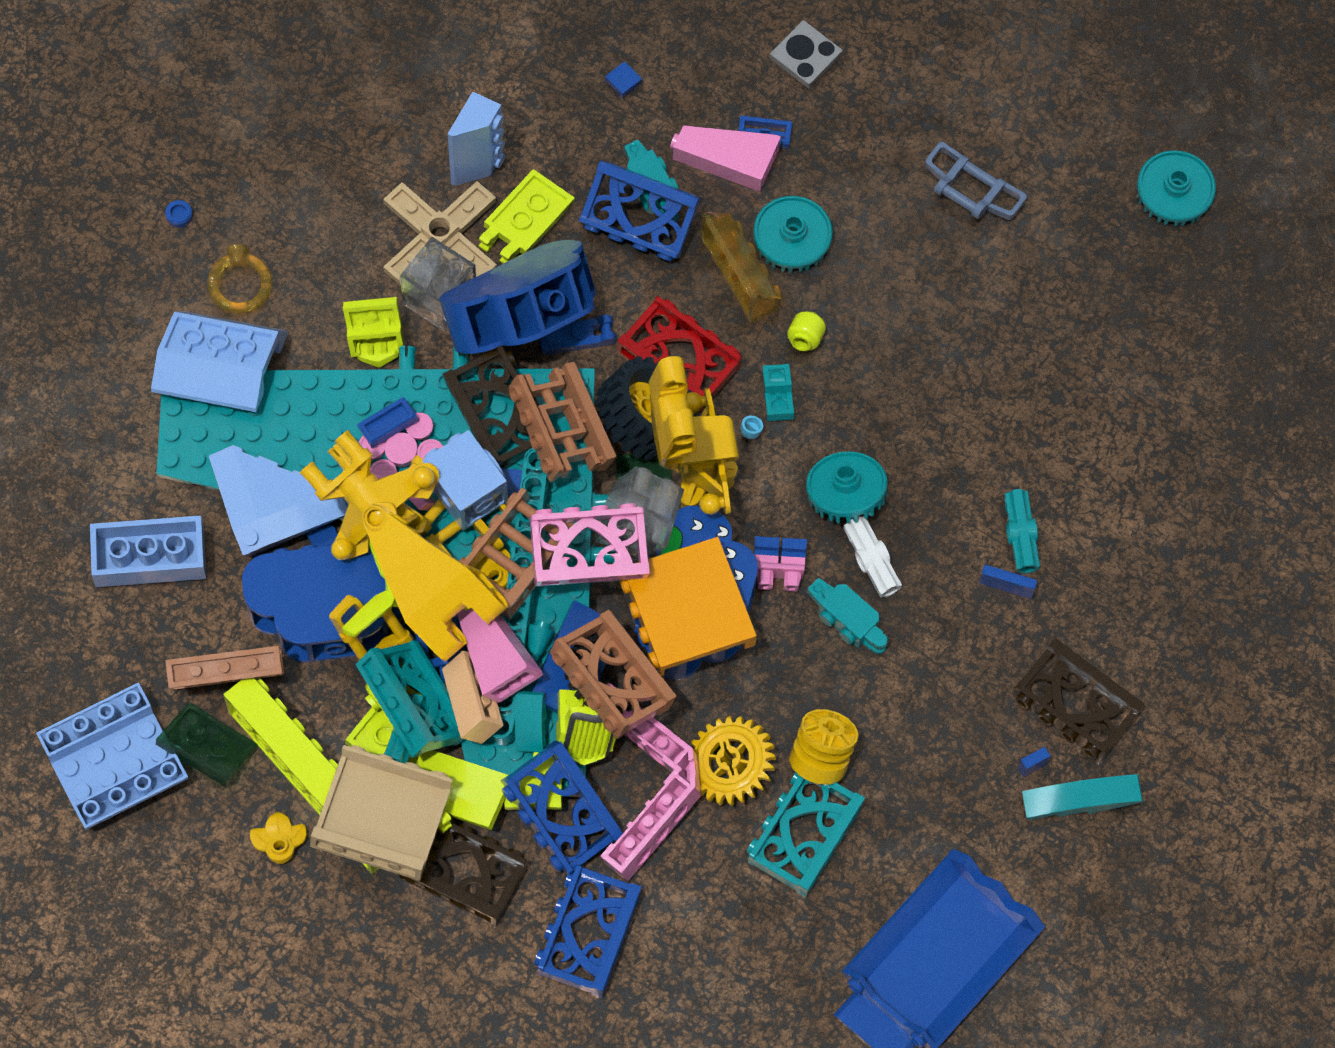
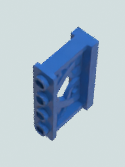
M600 161L579 218L580 222L585 223L584 228L599 233L601 229L609 233V238L619 242H623L624 239L634 242L632 247L645 252L650 248L658 252V257L668 261H672L673 258H680L703 198L613 163ZM605 175H609L610 195L598 196ZM625 186H632L634 192L631 196L620 197V193H626L624 190ZM644 190L650 191L649 204L652 211L659 218L648 224L634 227L624 211L622 202L634 201L642 195ZM659 198L666 200V205L661 207L667 210L665 213L660 211L656 205V201ZM603 200H609L612 206H605L601 210H606L609 213L607 220L598 219L594 213L596 204ZM686 205L689 208L681 227L673 218ZM618 220L624 230L614 227L612 224ZM667 223L674 227L677 234L675 242L671 245H665L659 240V236L662 233L667 234L668 238L670 237L669 230L664 226ZM652 232V233H651V239H652V241H651V240H648V239H645V238H643V237H640L639 235H644V234H647V233Z
M554 740L536 756L500 780L504 785V788L501 789L510 803L513 801L520 809L517 812L518 816L526 826L531 825L536 833L533 835V838L542 849L546 847L551 855L549 861L557 872L572 873L576 865L583 864L608 844L619 839L623 834L562 742ZM550 757L554 759V762L550 765L544 776L534 770ZM526 776H534L541 781L540 786L527 784L531 787L532 793L529 796H525L520 791V782ZM566 778L568 785L565 789L561 790L554 786L553 782L555 781L560 785V780ZM550 790L562 796H570L577 793L579 799L572 809V822L574 826L561 825L547 820L546 807ZM535 803V813L529 804ZM582 809H586L589 812L588 818L583 819L581 817L584 825H580L578 818L579 811ZM602 830L604 835L587 847L584 835ZM547 831L558 834L554 841ZM573 836H578L580 841L578 853L572 857L565 856L561 851V844L568 842L570 849H572L574 846Z
M576 865L575 871L566 877L564 887L568 888L565 897H559L556 903L554 913L558 914L554 924L549 923L544 936V939L548 940L544 950L539 949L534 965L538 966L537 975L550 978L589 992L593 996L603 998L640 899L642 886L633 883L628 884ZM584 883H593L599 891V899L593 900V894L589 889H587L588 895L586 897H580L578 895V888ZM604 887L625 894L626 897L605 898ZM573 900L578 907L568 913ZM603 910H607L606 916L609 914L615 916L616 919L613 923H606L604 921ZM597 911V920L601 929L611 937L609 941L595 940L586 945L581 951L573 936L571 924ZM560 931H562L565 943H556ZM594 948H599L602 951L600 958H595L593 953L589 959L586 957ZM556 952H562L564 958L560 963L569 961L571 957L574 958L575 962L569 968L559 970L553 966L551 960ZM580 966L595 979L592 982L572 975V973Z

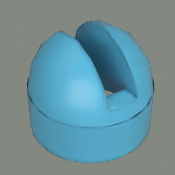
M750 415L745 417L740 426L741 434L747 439L753 440L757 438L762 432L763 422L756 416Z

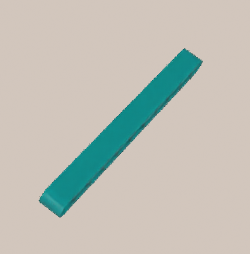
M531 448L524 456L520 489L528 490L532 485L541 486L537 493L528 492L529 500L526 503L536 510L546 509L549 480L542 471L541 466L533 467L531 465L533 460L539 459L536 450ZM519 512L516 515L515 529L526 537H531L530 521L525 519L524 515ZM513 541L510 559L518 565L525 563L530 565L533 562V555ZM509 572L506 589L509 588L511 590L517 581L516 577ZM535 588L512 616V618L522 617L524 620L521 625L511 626L509 624L511 619L503 615L504 620L526 650L528 647V624H531ZM516 693L509 696V698L513 699L509 707L503 708L498 705L503 724L509 726L506 734L498 735L494 733L491 736L493 741L499 745H507L515 738Z

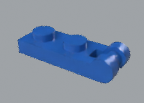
M601 315L595 319L571 322L541 337L542 355L615 344L617 340L615 332H612L611 328L613 326L612 316ZM601 330L602 334L594 336L593 331Z

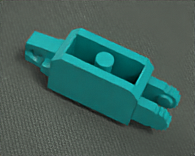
M639 140L624 146L628 159V170L678 188L673 177L669 178L663 159L660 156L657 157L653 150L647 151ZM644 190L638 199L646 212L654 214L649 204L650 191ZM659 198L656 201V205L660 211L665 213L667 210L661 207L666 205V200ZM679 214L673 218L674 221L677 222L679 220Z
M820 578L816 579L809 586L807 593L819 606L818 613L820 619L827 626L836 628L840 632V637L847 644L851 645L853 643L858 649L864 645L875 655H882L886 651L888 639L883 634V631L878 628L879 613L846 584H838L834 588Z

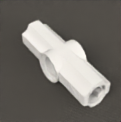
M858 516L857 523L851 519L850 523L844 525V531L855 549V557L863 573L868 574L880 598H887L895 594L902 588V584L890 564V556L886 546L881 540H877L864 516Z

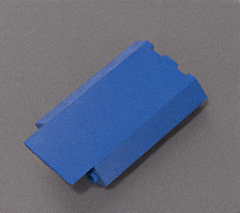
M952 849L842 970V973L848 979L847 985L853 993L833 1015L871 1048H913L915 1045L918 1048L923 1046L926 1048H938L1040 934L1045 926L1032 908L1014 901L1000 881L983 875L971 856Z

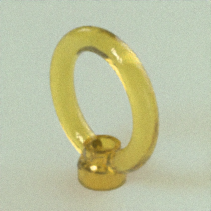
M234 244L227 247V255L219 259L211 268L207 286L212 300L219 307L232 313H247L257 309L266 301L271 291L272 279L267 266L259 258L248 254V246ZM247 264L252 266L261 278V287L258 294L251 300L241 303L226 299L218 287V279L221 272L230 265L244 266Z

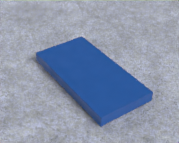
M574 600L568 609L551 649L556 639L564 637L600 616V613ZM549 651L541 668L543 676L536 679L531 692H544L546 708L558 714L557 693L559 690H570L568 687L570 681L565 680L564 670L555 664ZM600 659L598 662V681L606 665Z

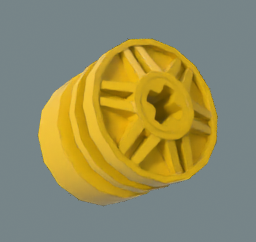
M816 709L808 712L802 718L797 738L790 752L789 761L792 769L799 776L813 783L833 784L839 782L845 776L850 756L853 754L859 733L856 726L849 718L835 711Z

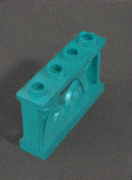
M411 640L409 643L379 649V647L372 648L355 664L412 758L420 756L423 752L450 745H458L464 740L460 737L448 690L417 640ZM399 659H400L401 663L403 664V665H402V668H400V666H399V662H398ZM406 684L412 686L424 696L426 700L425 712L413 704L406 693Z
M795 772L790 781V784L793 786L789 793H782L776 803L777 812L774 816L768 815L761 827V830L764 831L759 840L756 838L752 840L746 853L749 854L748 863L750 865H754L806 898L861 811L865 797L857 792L853 793L838 783L817 784L810 782ZM808 784L818 785L823 793L822 801L816 802V793L813 790L812 796L804 797L802 794L803 788ZM829 792L847 802L848 805L827 802ZM796 798L799 805L790 808ZM817 813L816 825L819 833L826 839L825 842L806 841L795 848L791 839L789 821L800 816ZM823 813L827 814L826 820L832 819L834 821L833 826L825 827L823 825ZM779 825L780 837L772 836ZM773 844L777 847V851L772 853L773 856H779L785 852L787 857L779 862H770L766 859L764 850L768 845ZM806 848H811L815 855L812 858H807L805 852L801 857L799 853ZM791 862L793 867L802 876L801 880L781 868Z

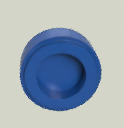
M175 200L169 203L165 210L167 222L175 228H183L192 221V209L185 201Z

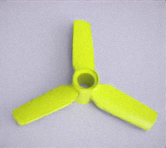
M369 540V546L375 563L377 565V568L379 570V573L385 579L378 559L376 557V554L374 552V549L372 547V544ZM386 579L385 591L375 595L342 627L343 633L347 636H357L392 606L398 607Z

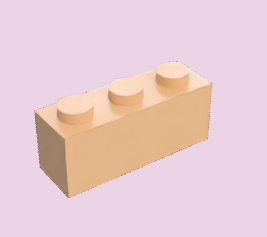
M462 651L443 667L442 671L460 737L482 744L504 725L497 702L482 695L469 652Z

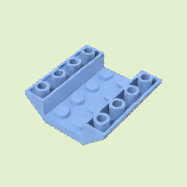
M187 311L174 312L157 350L151 392L257 412L264 395L263 377L273 352H281L288 331Z
M139 683L36 733L85 830L188 779L176 753L174 754L154 716L151 705Z

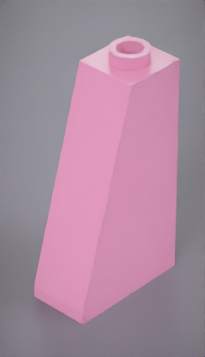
M683 126L680 134L675 133L670 148L673 149V160L761 192L780 149L781 136Z
M472 608L469 610L462 609L457 614L462 632L467 639L468 651L483 696L500 703L543 676L542 670L501 614L488 625Z

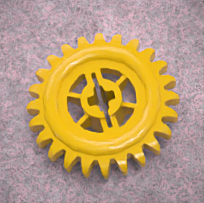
M728 716L725 723H723L718 718L715 727L710 723L706 725V733L698 731L700 740L694 739L691 741L692 745L695 746L693 750L698 757L701 796H704L707 792L706 799L709 802H712L716 796L717 803L722 806L726 797L729 805L734 806V798L737 797L744 804L745 793L751 798H755L754 787L764 791L760 780L771 781L765 771H775L773 765L768 763L770 760H776V756L768 752L775 749V746L770 742H766L770 740V735L762 733L764 729L761 725L754 727L755 723L753 720L750 719L744 723V718L739 716L734 722L733 718ZM730 741L740 742L741 744L735 748L731 745ZM720 746L721 749L717 755H713L714 751ZM745 748L749 752V761L743 756ZM711 759L715 760L719 766L715 772L711 768ZM726 774L729 776V778L725 779L719 776Z

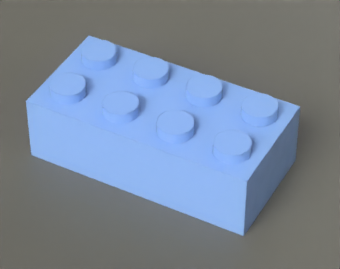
M201 516L90 524L91 571L95 587L206 579L205 537Z

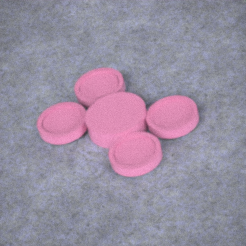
M415 413L419 421L407 427V433H397L389 438L386 443L384 441L374 448H371L364 436L361 437L359 443L364 449L368 448L373 454L371 460H377L384 453L386 454L388 460H378L370 468V472L374 473L378 479L397 473L396 466H409L411 464L410 461L415 455L424 459L425 455L432 449L443 447L439 441L434 439L425 440L419 447L417 446L415 440H424L433 432V422L427 414Z

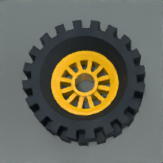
M639 356L633 360L626 361L601 384L596 393L599 397L595 400V407L601 408L597 414L600 419L605 421L603 424L605 432L610 431L613 436L610 440L614 444L619 441L622 444L620 449L627 453L631 449L633 450L634 457L640 458L644 454L646 460H651L653 457L657 459L658 455L651 419L649 380L658 362L654 364V358L646 357L643 360L642 356Z

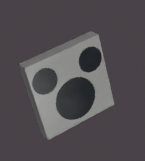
M803 20L770 53L769 58L809 89L842 56L843 50Z

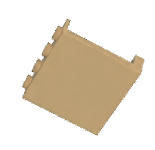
M343 745L342 755L318 823L314 826L311 834L310 847L420 881L451 792L453 779L440 771L430 772L421 769L420 766L411 762L404 764L394 761L392 757L385 754L375 755L366 752L360 746L352 745L349 747Z

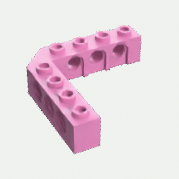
M608 682V686L614 687L611 683ZM625 710V712L622 714L623 717H631L633 714V710L629 712ZM654 717L623 735L669 770L671 774L663 782L664 786L651 801L648 800L645 803L646 807L638 817L626 825L628 828L614 844L611 843L601 854V858L606 865L627 882L701 797L699 764L696 753L691 746Z

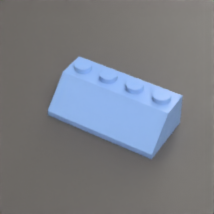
M475 92L471 93L448 132L451 184L455 186L491 176L495 168L499 169L505 159V154L503 153L505 145L503 141L504 129L502 128L504 116H502L501 104Z

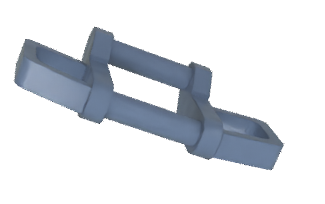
M939 142L925 162V168L939 179L934 192L940 196L943 194L972 212L971 215L976 219L981 218L988 211L1004 219L1012 220L1026 202L1027 195L1008 184L1005 180L1001 178L996 179L969 162L970 158L960 154L946 143ZM941 152L956 161L947 175L932 163ZM963 171L991 187L984 199L978 203L951 187ZM1002 191L1019 200L1012 210H1006L993 204Z

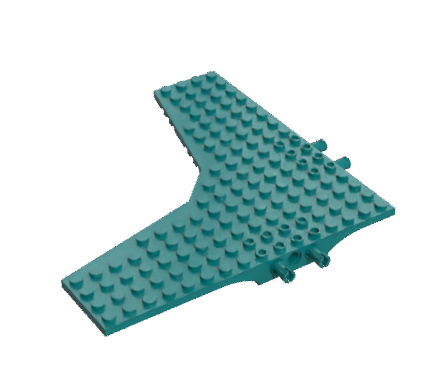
M401 346L399 347V369L266 370L263 377L264 395L257 412L161 394L156 474L161 478L190 485L196 484L215 491L220 490L209 456L235 445L244 449L243 452L256 458L262 456L279 463L278 467L290 472L294 470L300 472L313 461L328 480H334L344 471L334 458L327 453L336 444L334 441L349 430L359 442L363 435L357 424L402 397H405L415 413H425L433 422L432 434L424 440H415L418 447L423 441L428 439L437 440L444 446L448 444V440L455 434H463L468 430L471 432L442 375L451 369H415L416 348L408 346L407 356L406 347ZM453 347L452 370H455L469 363V354H461L455 351ZM577 368L595 407V368ZM494 369L485 370V380L491 381L490 374ZM495 369V376H503L504 369ZM515 369L517 375L520 373L523 375L530 374L535 385L549 383L548 376L553 370ZM478 372L460 380L459 383L479 380ZM510 378L509 382H508L506 385L509 386V385L511 384V382H512V379H511V378ZM562 390L553 393L556 401L566 400ZM479 392L480 398L477 396L473 397L472 403L480 404L483 401V392ZM488 392L489 402L485 411L478 416L479 420L494 418L502 421L507 426L513 413L514 402L504 395ZM542 396L536 397L539 405L545 404ZM564 412L548 415L556 433L571 430ZM491 426L488 433L494 435L498 429L502 434L503 430L497 426ZM404 429L399 433H407V431ZM518 430L516 431L515 435L519 439L524 441L530 440L529 434L523 435ZM583 438L574 441L577 449L586 448ZM511 440L498 455L500 456L518 447V445ZM563 443L554 445L558 455L567 452ZM384 453L383 456L377 460H371V466L378 460H388L386 454ZM524 457L503 468L523 470ZM540 459L533 460L531 465L533 467H540ZM585 459L569 463L572 470L567 477L561 478L560 476L556 481H549L546 509H551L552 513L564 512L563 509L570 507H579L580 511H592L591 507L607 505L608 509H620V493L596 494L594 471L589 470ZM410 465L406 467L396 466L397 472L408 469ZM532 485L527 491L529 493H537L541 486ZM433 491L431 498L436 502L439 498ZM409 499L405 502L406 505L423 516L428 512L419 510ZM446 508L431 524L432 529L423 536L424 539L430 534L435 535L454 521V518ZM499 508L482 518L488 528L492 518L498 513L501 515L502 512ZM516 516L509 524L513 528H515ZM471 525L463 531L461 529L441 544L452 557L459 561L462 557H467L473 550L472 545L480 535ZM586 528L571 541L567 548L578 551L585 558L588 567L594 566L599 552L605 547H595L593 544L594 531ZM543 529L542 539L548 543L551 539L549 532ZM502 533L499 538L502 540L504 548L511 555L513 541ZM615 550L604 555L605 563H614V558L610 555L615 554ZM563 555V557L570 558L567 560L569 567L577 565V559L574 556ZM525 563L519 566L528 568L530 565ZM592 582L535 587L531 624L534 625L535 620L551 624L550 630L555 631L544 652L539 656L537 665L540 669L545 662L571 603L576 600L590 608ZM514 617L509 624L514 627L519 626L524 619L522 617ZM535 681L522 688V691L531 692ZM508 697L498 705L503 708L509 707L513 699ZM546 708L547 718L544 721V730L547 746L554 740L556 741L558 714ZM503 724L504 726L495 733L504 735L508 732L509 726ZM489 737L482 744L466 739L461 742L465 761L507 775L533 758L534 752L516 751L515 738L507 745L495 743L492 737ZM576 763L586 778V765L583 766ZM566 778L562 780V790L568 785ZM576 793V794H573V795H570V796H562V797H579V796H578L577 793Z

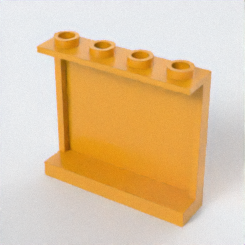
M718 537L648 559L650 574L645 579L620 580L623 593H629L632 601L629 603L633 619H639L641 627L638 628L641 641L643 644L648 643L651 651L648 653V659L654 668H657L661 676H664L665 669L743 644L745 649L756 644L757 636Z

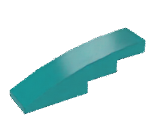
M1138 774L1080 780L1022 791L1026 818L1029 821L1053 815L1063 817L1081 812L1092 814L1143 802Z

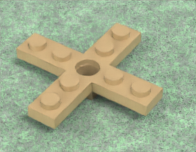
M478 181L444 212L440 210L436 212L403 182L383 199L384 204L419 234L384 266V272L402 288L440 253L470 280L497 267V264L462 235L468 227L496 203V197ZM437 227H444L449 230L446 235L441 237L434 236L431 233Z

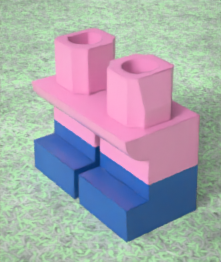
M755 536L754 555L758 564L756 577L758 589H772L773 578L784 579L783 590L797 592L800 580H803L807 539L782 538L780 563H778L780 538Z

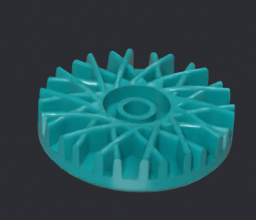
M1178 150L1164 151L1148 159L1142 166L1136 182L1139 205L1143 203L1145 206L1144 212H1149L1150 218L1153 214L1157 216V222L1164 220V225H1167L1170 221L1175 222L1174 226L1180 223L1183 227L1187 221H1191V224L1195 220L1199 221L1201 215H1206L1210 209L1216 192L1215 178L1208 165L1199 157Z
M784 196L770 201L758 213L754 222L753 243L756 244V251L759 252V257L764 256L767 264L772 263V268L778 265L781 267V271L784 272L787 268L789 273H792V269L799 268V272H802L803 268L808 271L810 265L814 264L817 266L818 262L823 261L824 255L828 254L833 235L832 224L825 210L816 202L801 196Z
M850 451L834 453L819 460L809 471L806 479L807 499L810 502V507L814 506L815 512L820 513L821 518L826 513L830 521L836 518V522L840 523V517H846L847 523H850L851 519L857 523L858 515L864 514V518L867 519L868 515H874L875 507L880 510L881 505L885 504V497L888 495L887 475L882 465L868 455Z

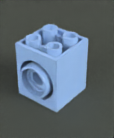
M469 430L463 434H455L448 440V444L440 449H432L422 460L423 463L429 462L438 468L440 477L434 493L462 531L505 504L508 500L507 481L502 469L490 452L482 449Z

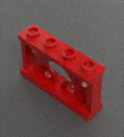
M659 296L654 299V302L626 334H623L617 340V353L627 360H633L639 356H642L643 360L646 357L654 358V364L668 357V350L664 343L674 341L691 342L695 352L696 365L684 363L685 370L695 372L694 375L688 371L689 377L686 378L687 391L691 390L700 396H704V391L700 389L704 376L715 379L708 387L712 399L741 367L742 357L735 347L725 345L713 331L703 329L692 316L682 314L671 301L663 300ZM657 316H662L670 322L668 326H662L659 321L658 330L660 333H655L651 327L652 319ZM645 328L649 337L644 338L638 343L635 342L636 337ZM656 345L662 351V356L658 358L652 354L653 351L658 352ZM714 356H717L726 363L725 368L719 372L705 370V366L715 368L719 365V363L712 362L711 359ZM702 407L699 412L702 413L706 407Z

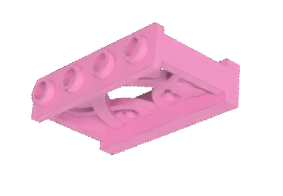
M634 503L619 505L620 509H608L607 505L591 507L592 511H580L579 507L565 508L562 513H552L551 509L535 511V514L531 515L529 519L535 586L647 578L650 572L643 507H636ZM626 519L633 523L635 532L631 538L621 541L619 537L624 535L627 527L624 530H619L616 524L618 521ZM610 520L608 527L599 521ZM576 522L569 530L567 529L565 523ZM546 525L558 527L559 532L557 534L549 533L552 540L559 542L557 546L547 544L542 539L541 530ZM586 528L595 531L610 544L599 552L594 566L588 567L585 558L578 551L567 548L571 541ZM637 541L639 563L633 564L626 546ZM541 548L554 552L549 570L542 569ZM615 550L616 553L610 555L614 558V563L606 564L603 559L604 555ZM563 555L574 556L577 559V565L569 567L567 560L570 558L563 557Z

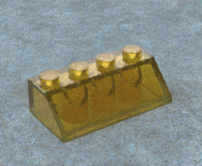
M706 212L702 214L701 239L749 321L753 323L778 311L780 299H782L781 292L776 284L772 285L768 278L769 272L764 263L758 262L753 244L745 240L740 222L738 220L734 221L730 213Z

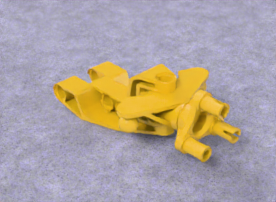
M670 356L663 358L658 362L649 380L651 419L659 464L668 470L674 469L681 475L680 509L686 506L699 505L702 512L708 515L717 513L720 508H724L725 514H731L728 489L734 484V478L737 475L738 469L735 461L739 459L733 421L725 415L715 416L709 388L704 389V396H700L696 392L687 393L688 385L684 362L681 357ZM702 407H706L701 416L693 417V414L699 412Z
M347 430L334 441L336 444L333 448L327 451L344 470L334 480H328L313 461L300 471V474L315 489L316 492L314 494L320 501L344 498L349 504L340 531L332 543L331 553L338 560L351 559L368 553L370 540L383 575L405 623L440 659L447 661L467 644L466 637L451 620L465 607L468 609L472 608L488 625L505 611L509 605L503 595L482 571L461 563L420 536L425 528L427 519L406 505L405 502L410 497L425 499L431 497L440 477L438 468L434 464L427 462L378 479L374 473L370 472L373 454L368 448L364 449L350 431Z

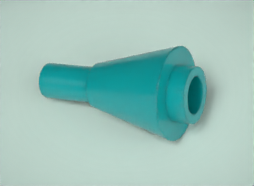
M535 620L534 625L528 624L527 649L536 664L538 663L539 656L542 655L555 631L550 630L551 624Z

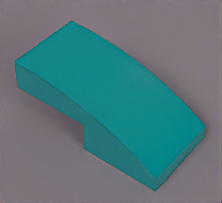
M789 364L763 365L767 421L794 420Z
M517 691L515 694L514 723L516 751L540 753L546 748L544 721L547 718L544 692Z

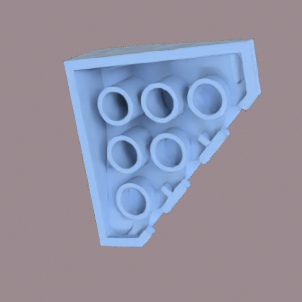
M235 445L209 456L233 532L243 556L252 557L345 516L348 506L344 498L320 501L314 494L316 492L315 489L299 471L294 470L290 472L278 467L279 463L262 456L256 458L243 452L244 449Z

